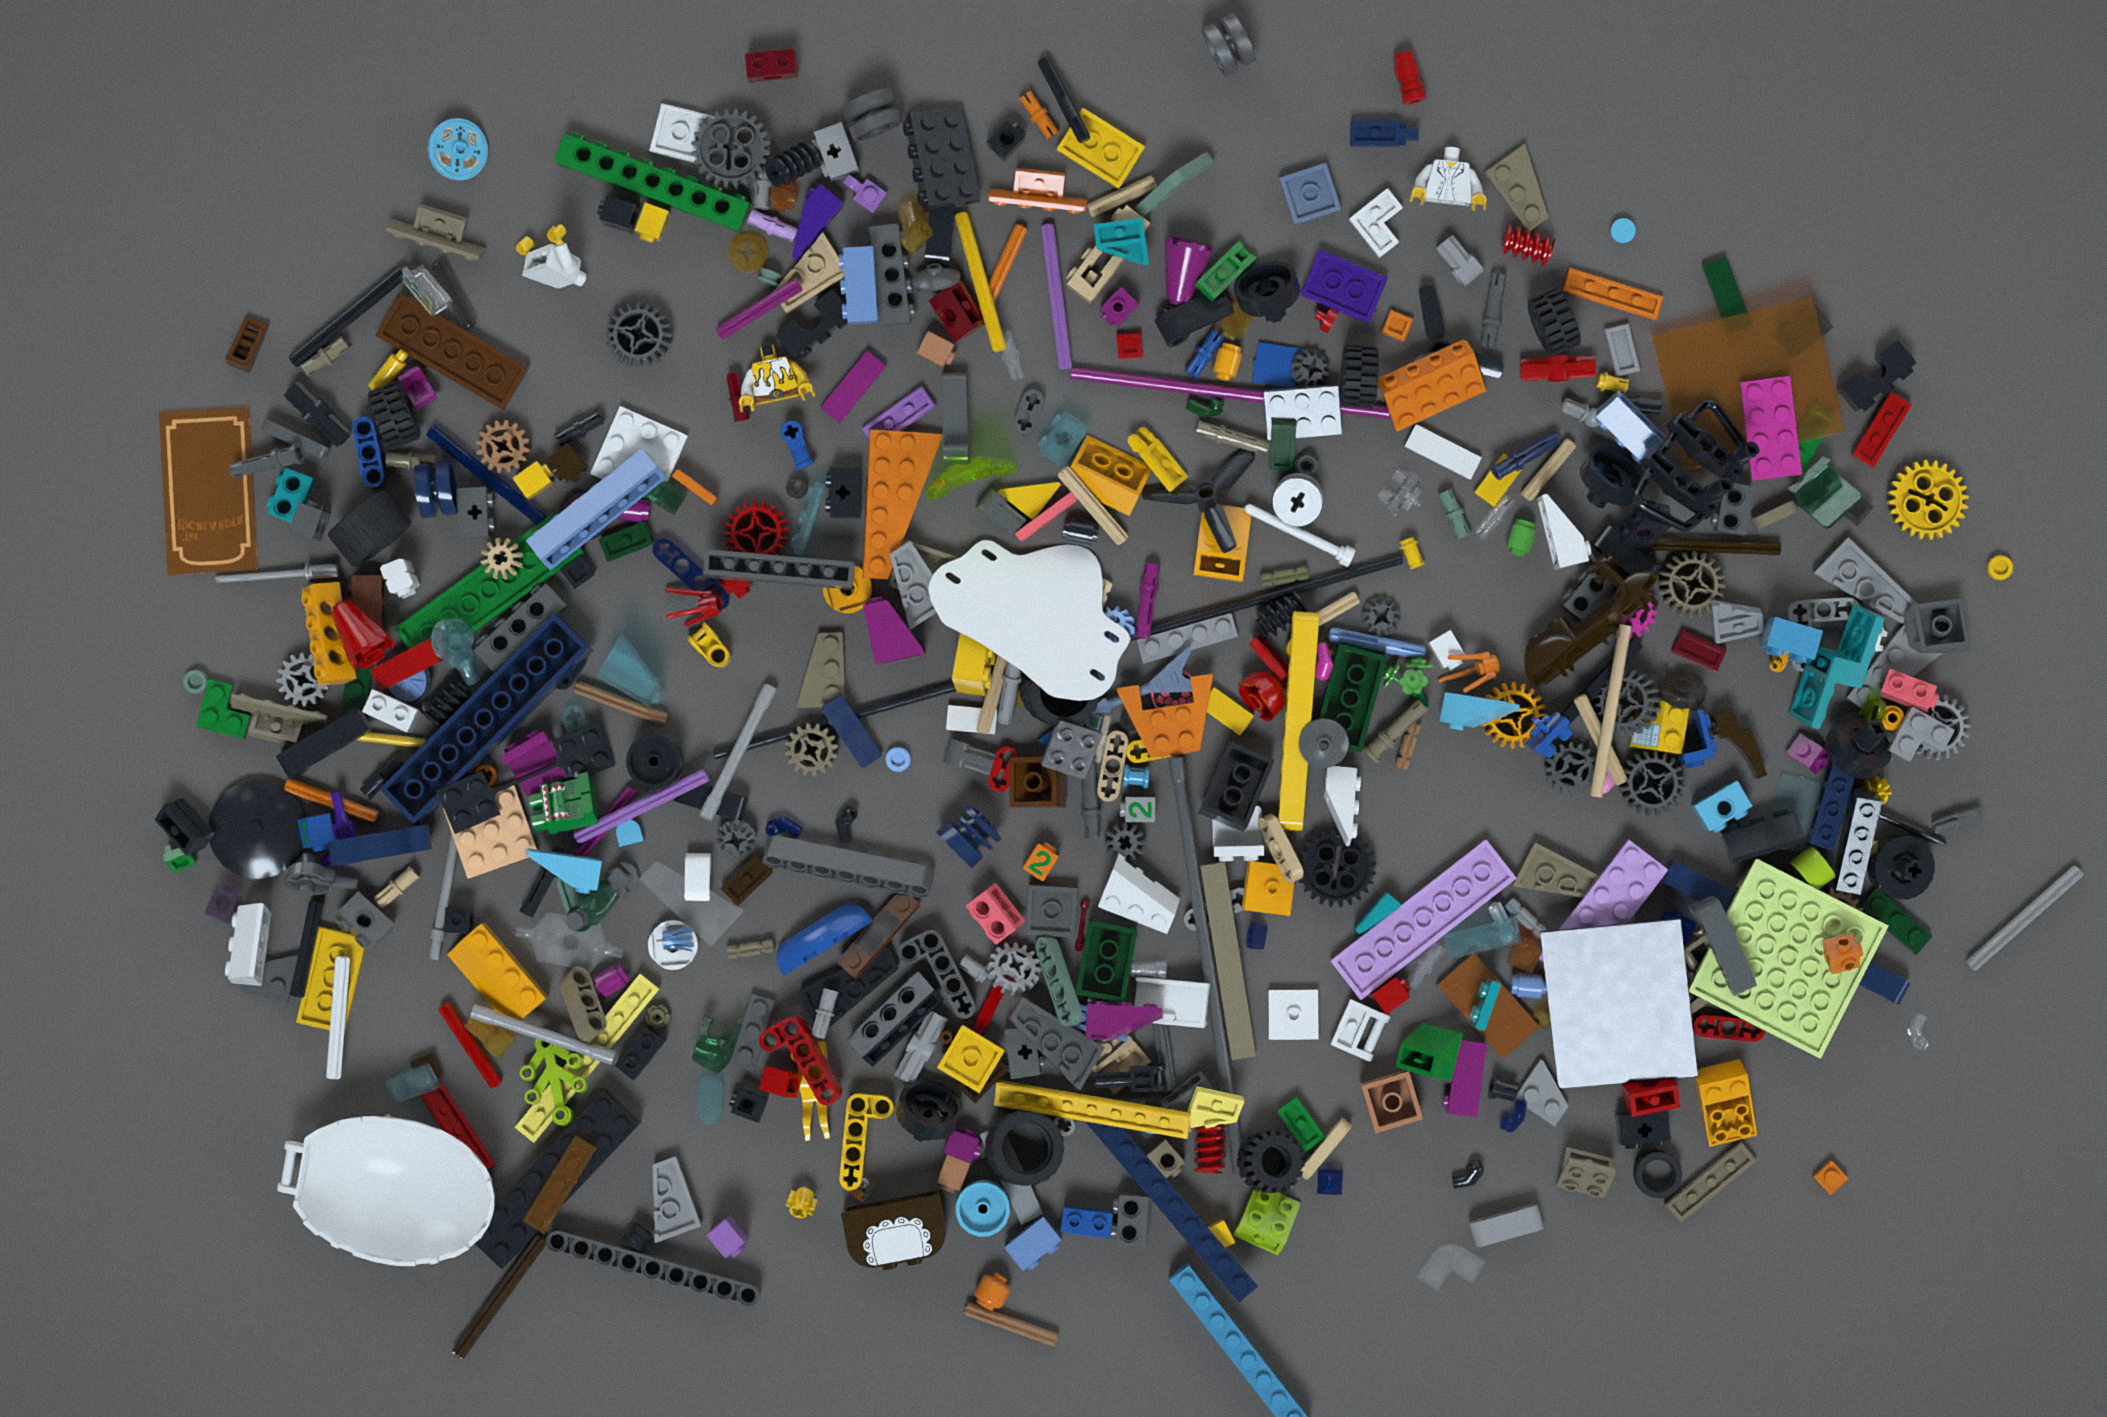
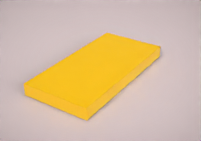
M319 926L305 997L301 998L296 1023L330 1031L335 958L345 956L350 958L345 1019L346 1032L365 953V948H362L356 942V937L352 933Z

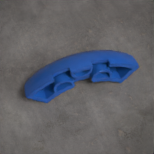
M847 903L838 907L781 943L776 953L780 972L785 976L872 922V919L863 908L856 904Z

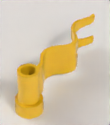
M826 1041L817 1042L825 1058L828 1060ZM800 1046L802 1054L808 1056L810 1053L809 1046ZM813 1065V1074L816 1077H821V1068ZM798 1067V1073L802 1074L800 1068ZM802 1076L799 1089L803 1105L802 1120L805 1141H810L811 1116L814 1101L817 1104L819 1122L825 1139H830L827 1106L817 1101L806 1079Z

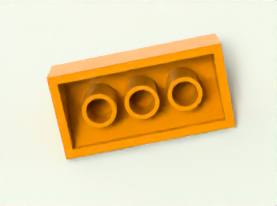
M485 922L477 926L447 954L491 1007L500 1014L522 1021L549 998Z

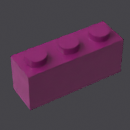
M1461 1040L1451 1082L1445 1081V1083H1449L1448 1093L1443 1094L1442 1107L1446 1108L1447 1114L1478 1117L1487 1046L1485 1042Z

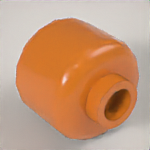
M997 1272L993 1276L990 1274L983 1275L974 1291L977 1297L976 1302L991 1311L994 1308L1000 1309L1011 1292L1010 1286L1006 1284L1008 1279Z

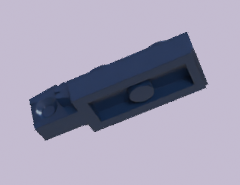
M1350 121V147L1406 146V141H1418L1419 129H1406V123H1400V121Z

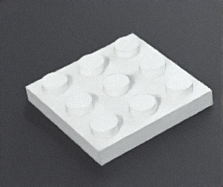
M620 406L590 474L604 479L612 470L628 460L632 454L643 448L667 477L644 496V498L659 504L688 436Z

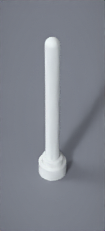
M1251 504L1246 505L1244 508L1247 514L1334 555L1335 559L1339 560L1338 563L1345 567L1349 566L1356 549L1347 545L1346 547L1342 545L1338 547L1297 526L1286 524L1280 518Z

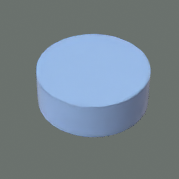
M901 747L892 748L886 755L887 766L895 772L907 769L911 761L908 751Z

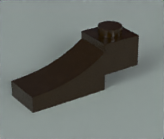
M1727 709L1711 715L1710 729L1713 735H1717L1719 739L1725 738L1739 751L1749 766L1754 779L1767 776L1751 729L1740 730L1733 709Z

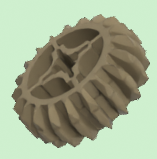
M1692 551L1689 559L1687 553L1683 552L1681 553L1682 561L1677 556H1674L1672 561L1675 565L1669 562L1665 564V567L1670 571L1660 572L1661 576L1666 577V581L1660 580L1658 585H1665L1666 589L1660 590L1659 594L1664 595L1667 593L1668 598H1665L1663 603L1667 604L1672 601L1673 604L1669 610L1674 611L1679 607V616H1683L1685 610H1687V617L1692 618L1695 610L1696 615L1702 617V608L1705 612L1710 613V601L1715 600V597H1724V594L1718 592V589H1724L1726 585L1718 584V580L1724 579L1725 575H1716V571L1720 570L1721 566L1717 565L1712 568L1713 558L1704 562L1706 558L1705 553H1701L1699 559H1697L1696 551ZM1686 564L1695 565L1694 570L1691 571L1688 577L1675 574L1679 568ZM1702 568L1709 575L1711 588L1701 580ZM1694 578L1697 587L1700 588H1694L1690 591L1688 589L1689 586L1684 581H1690ZM1673 582L1680 585L1683 590L1682 601L1674 593ZM1696 592L1708 595L1702 603L1689 605L1690 599H1692Z

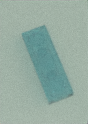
M815 482L814 487L810 486L808 489L806 500L809 501L807 510L802 509L798 524H802L799 534L795 533L791 542L794 554L803 557L805 555L825 493L826 485Z
M1509 918L1444 935L1449 959H1456L1521 943L1517 918Z

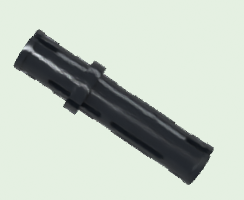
M555 845L551 851L568 854L567 851ZM543 866L540 867L541 872L519 910L531 918L534 917L554 877L557 878L556 875Z

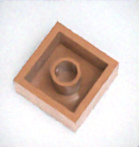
M1403 1070L1359 1083L1375 1133L1423 1119L1409 1071Z

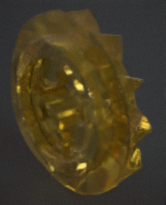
M745 233L739 234L731 241L728 255L731 264L737 270L750 273L759 270L765 264L768 250L765 242L759 236ZM749 242L751 250L758 252V254L750 255L748 263H746L745 255L737 251L745 250Z

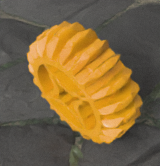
M1511 682L1510 690H1508L1506 683L1501 684L1503 692L1494 687L1492 690L1496 696L1493 697L1490 694H1486V699L1499 701L1501 698H1504L1505 702L1514 703L1511 695H1517L1524 698L1530 707L1519 708L1518 711H1515H1524L1523 714H1519V717H1516L1517 721L1515 723L1512 719L1501 720L1502 717L1482 724L1481 727L1489 725L1490 729L1486 730L1484 734L1487 736L1493 732L1495 734L1491 739L1493 743L1501 738L1500 747H1504L1506 742L1509 741L1510 749H1514L1515 741H1517L1519 747L1522 748L1524 747L1523 739L1528 741L1531 738L1530 731L1536 726L1531 722L1529 728L1522 733V718L1532 714V718L1535 716L1538 719H1542L1546 714H1539V710L1544 709L1545 704L1537 706L1536 702L1541 699V696L1538 695L1532 698L1531 695L1535 691L1533 688H1530L1525 693L1526 684H1521L1519 690H1516V682ZM1508 723L1515 736H1508L1502 733L1495 724Z

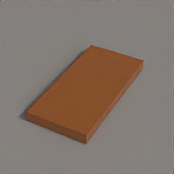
M1473 952L1443 978L1437 986L1463 1016L1472 1023L1469 1015L1473 1005L1478 1006L1480 997L1477 996L1481 982L1486 983L1487 978L1499 983L1501 982ZM1501 983L1485 1031L1475 1029L1495 1052L1504 1059L1540 1026Z

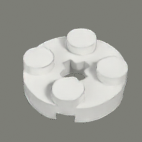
M669 920L661 923L654 929L648 940V950L650 956L658 965L668 970H677L693 961L698 951V939L694 931L691 934L684 935L691 939L690 942L694 943V947L684 948H689L693 952L676 949V952L664 950L663 943L656 942L657 939H662L663 930L674 931L690 925L678 920Z

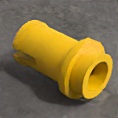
M1604 372V374L1599 373L1596 387L1600 388V391L1605 389L1617 392L1620 390L1625 395L1629 379L1610 376L1608 372Z
M1414 537L1401 541V547H1399L1400 550L1403 549L1410 570L1425 564L1416 544L1418 540L1415 541Z

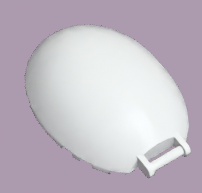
M382 1116L353 1117L339 1120L317 1129L305 1137L304 1143L285 1141L284 1149H286L281 1183H278L277 1191L295 1195L294 1209L302 1218L303 1224L316 1236L320 1235L329 1241L331 1246L353 1253V1256L395 1266L436 1264L439 1261L451 1257L454 1258L469 1250L474 1243L481 1239L491 1222L495 1207V1193L492 1179L485 1165L464 1143L438 1128L402 1118ZM296 1152L303 1153L297 1185L291 1184Z

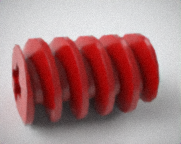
M1508 223L1501 247H1503V255H1506L1511 249L1513 258L1522 253V261L1531 256L1532 264L1541 259V267H1544L1550 259L1556 238L1549 244V236L1545 235L1540 241V234L1536 232L1530 238V230L1526 229L1521 235V227L1517 226L1512 232L1511 224Z
M1218 1124L1211 1128H1205L1204 1125L1195 1129V1132L1202 1134L1201 1137L1195 1138V1142L1201 1144L1200 1147L1194 1149L1195 1152L1201 1154L1200 1157L1194 1159L1195 1162L1201 1164L1200 1167L1194 1168L1195 1172L1207 1174L1223 1173L1218 1170L1224 1168L1225 1163L1218 1160L1225 1158V1153L1218 1150L1226 1147L1225 1143L1219 1141L1226 1137L1225 1133L1219 1131L1226 1128L1225 1124Z

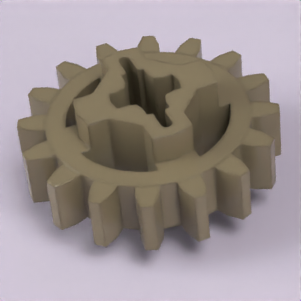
M808 722L806 729L803 730L799 725L797 726V734L794 732L789 734L793 740L785 742V745L790 747L789 750L785 751V755H791L792 758L788 760V764H796L795 772L801 768L803 769V776H806L808 771H812L814 777L819 769L823 774L826 773L825 765L830 767L834 765L830 759L837 758L838 754L834 753L833 750L838 748V744H832L831 741L834 740L835 735H827L829 728L826 727L823 731L820 730V723H817L815 728H811ZM808 733L818 734L822 738L818 740L813 739ZM800 738L802 748L795 753V744ZM807 742L811 746L816 745L818 747L815 751L816 757L811 752L808 754L805 752L808 748ZM828 746V754L823 761L820 755L821 750ZM804 759L810 760L814 765H806L801 761Z

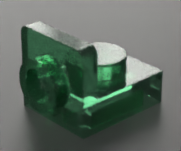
M664 480L644 497L672 515H675L687 494Z

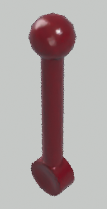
M1087 900L1080 902L1082 910L1078 940L1075 943V951L1079 952L1084 948L1082 940L1086 910L1090 906Z

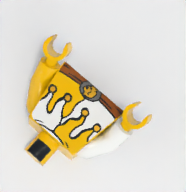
M768 345L760 348L762 361L753 363L752 368L746 373L741 386L740 412H743V407L746 405L751 406V412L755 410L754 404L761 405L799 396L805 401L804 395L811 392L813 397L816 394L810 384L807 373L795 361L788 360L787 357L777 358L774 345Z

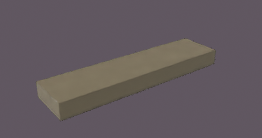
M1740 1141L1664 1204L1678 1222L1682 1223L1757 1162V1160Z

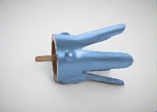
M691 926L674 931L663 930L662 939H657L656 942H662L664 950L681 949L693 952L689 948H684L694 947V943L690 942L691 939L684 936L691 934L693 929Z

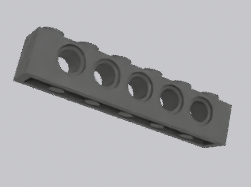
M705 549L703 577L846 590H851L853 587L854 562Z

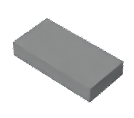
M1629 323L1604 329L1615 377L1640 372Z

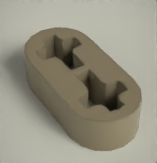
M1791 500L1751 519L1757 531L1797 512L1798 509L1794 500Z

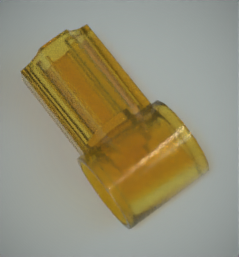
M909 201L902 203L897 208L905 232L901 237V243L908 251L916 253L928 241L933 232L931 227L922 220L917 202Z
M472 1018L464 1025L467 1030L484 1043L485 1049L498 1059L503 1056L516 1040L507 1030L497 1025H490Z

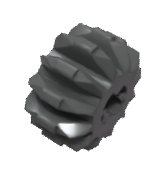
M1123 822L1122 831H1120L1117 824H1114L1113 827L1117 833L1106 832L1108 836L1113 838V841H1104L1105 845L1113 844V847L1108 849L1106 853L1111 854L1116 851L1117 853L1113 857L1114 861H1116L1119 853L1125 857L1124 861L1126 862L1127 855L1129 854L1131 859L1136 861L1137 859L1133 852L1136 851L1141 855L1144 853L1142 849L1137 848V845H1146L1144 840L1137 841V838L1144 834L1143 831H1139L1134 835L1133 832L1137 827L1136 824L1131 826L1130 831L1127 830V822ZM1121 836L1123 839L1124 836L1130 837L1129 842L1132 845L1129 849L1125 847V850L1119 848L1121 844L1118 840Z

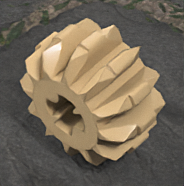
M496 538V547L491 542H488L487 546L491 549L490 552L482 550L481 554L488 556V559L481 560V564H490L485 569V572L489 574L494 570L493 578L498 579L500 573H502L503 579L506 580L508 579V571L512 575L517 574V571L513 568L514 565L522 567L523 564L517 562L516 558H522L523 553H514L519 548V545L514 544L510 547L511 539L506 538L502 545L501 538ZM505 552L504 556L508 558L507 562H502L501 565H498L500 561L496 560L497 555H502Z

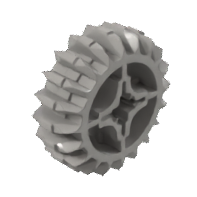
M1944 694L1941 700L1938 697L1935 706L1946 709L1952 715L1951 718H1941L1938 712H1935V709L1929 707L1927 715L1941 723H1946L1945 725L1949 727L1955 724L1953 737L1948 742L1944 752H1942L1944 758H1950L1949 749L1954 754L1959 752L1956 744L1961 747L1965 746V742L1961 740V737L1969 738L1970 734L1963 732L1964 728L1971 727V724L1963 723V720L1968 719L1969 715L1960 714L1965 707L1960 705L1955 708L1957 704V699L1955 698L1948 703L1949 696L1947 694ZM1921 741L1916 754L1920 755L1925 750L1924 756L1926 759H1930L1933 754L1935 760H1940L1941 751Z

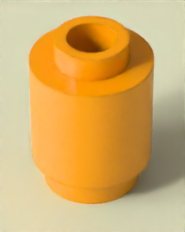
M1228 343L1222 344V347L1218 349L1212 372L1216 373V378L1224 381L1236 378L1242 354H1240L1242 348Z
M1883 706L1875 714V719L1882 722L1887 731L1897 730L1904 718L1902 710L1896 706ZM1889 714L1893 715L1892 723L1888 720Z

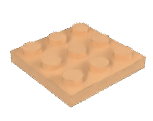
M514 785L499 791L495 795V802L501 815L457 834L454 833L444 810L468 879L529 858L525 854V848L536 849Z

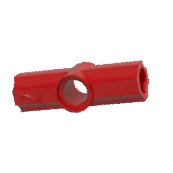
M1556 355L1553 357L1547 356L1542 359L1520 360L1521 381L1525 382L1538 380L1562 382L1576 378L1596 377L1595 356L1568 357V355Z

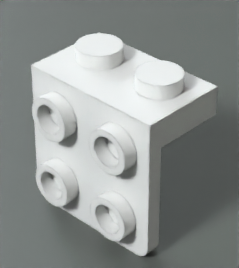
M1256 806L1249 825L1244 832L1212 819L1214 857H1219V861H1234V856H1244V861L1259 860V856L1264 855L1262 834L1258 827V820L1262 818V810L1259 806Z

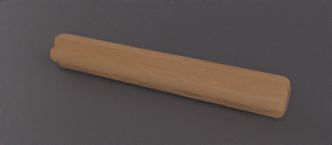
M577 681L575 684L574 693L660 725H665L668 719L666 712L582 681Z
M971 1302L966 1304L964 1310L966 1316L1050 1346H1055L1059 1334L994 1310L991 1311Z

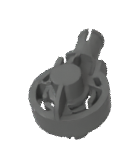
M311 853L302 854L300 857L301 862L292 864L286 870V887L290 891L298 893L301 897H311L323 894L324 892L331 893L334 889L356 892L358 876L336 874L334 869H325V867L315 863L316 856Z

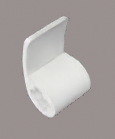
M686 853V901L710 900L711 853Z

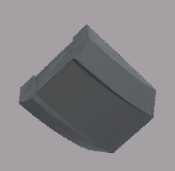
M1963 598L1910 605L1904 617L1909 647L1919 653L1969 651L1971 641L1967 632Z

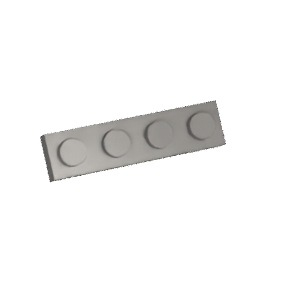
M1232 613L1155 634L1150 636V639H1138L1136 641L1144 664L1179 654L1187 646H1190L1193 650L1238 637Z

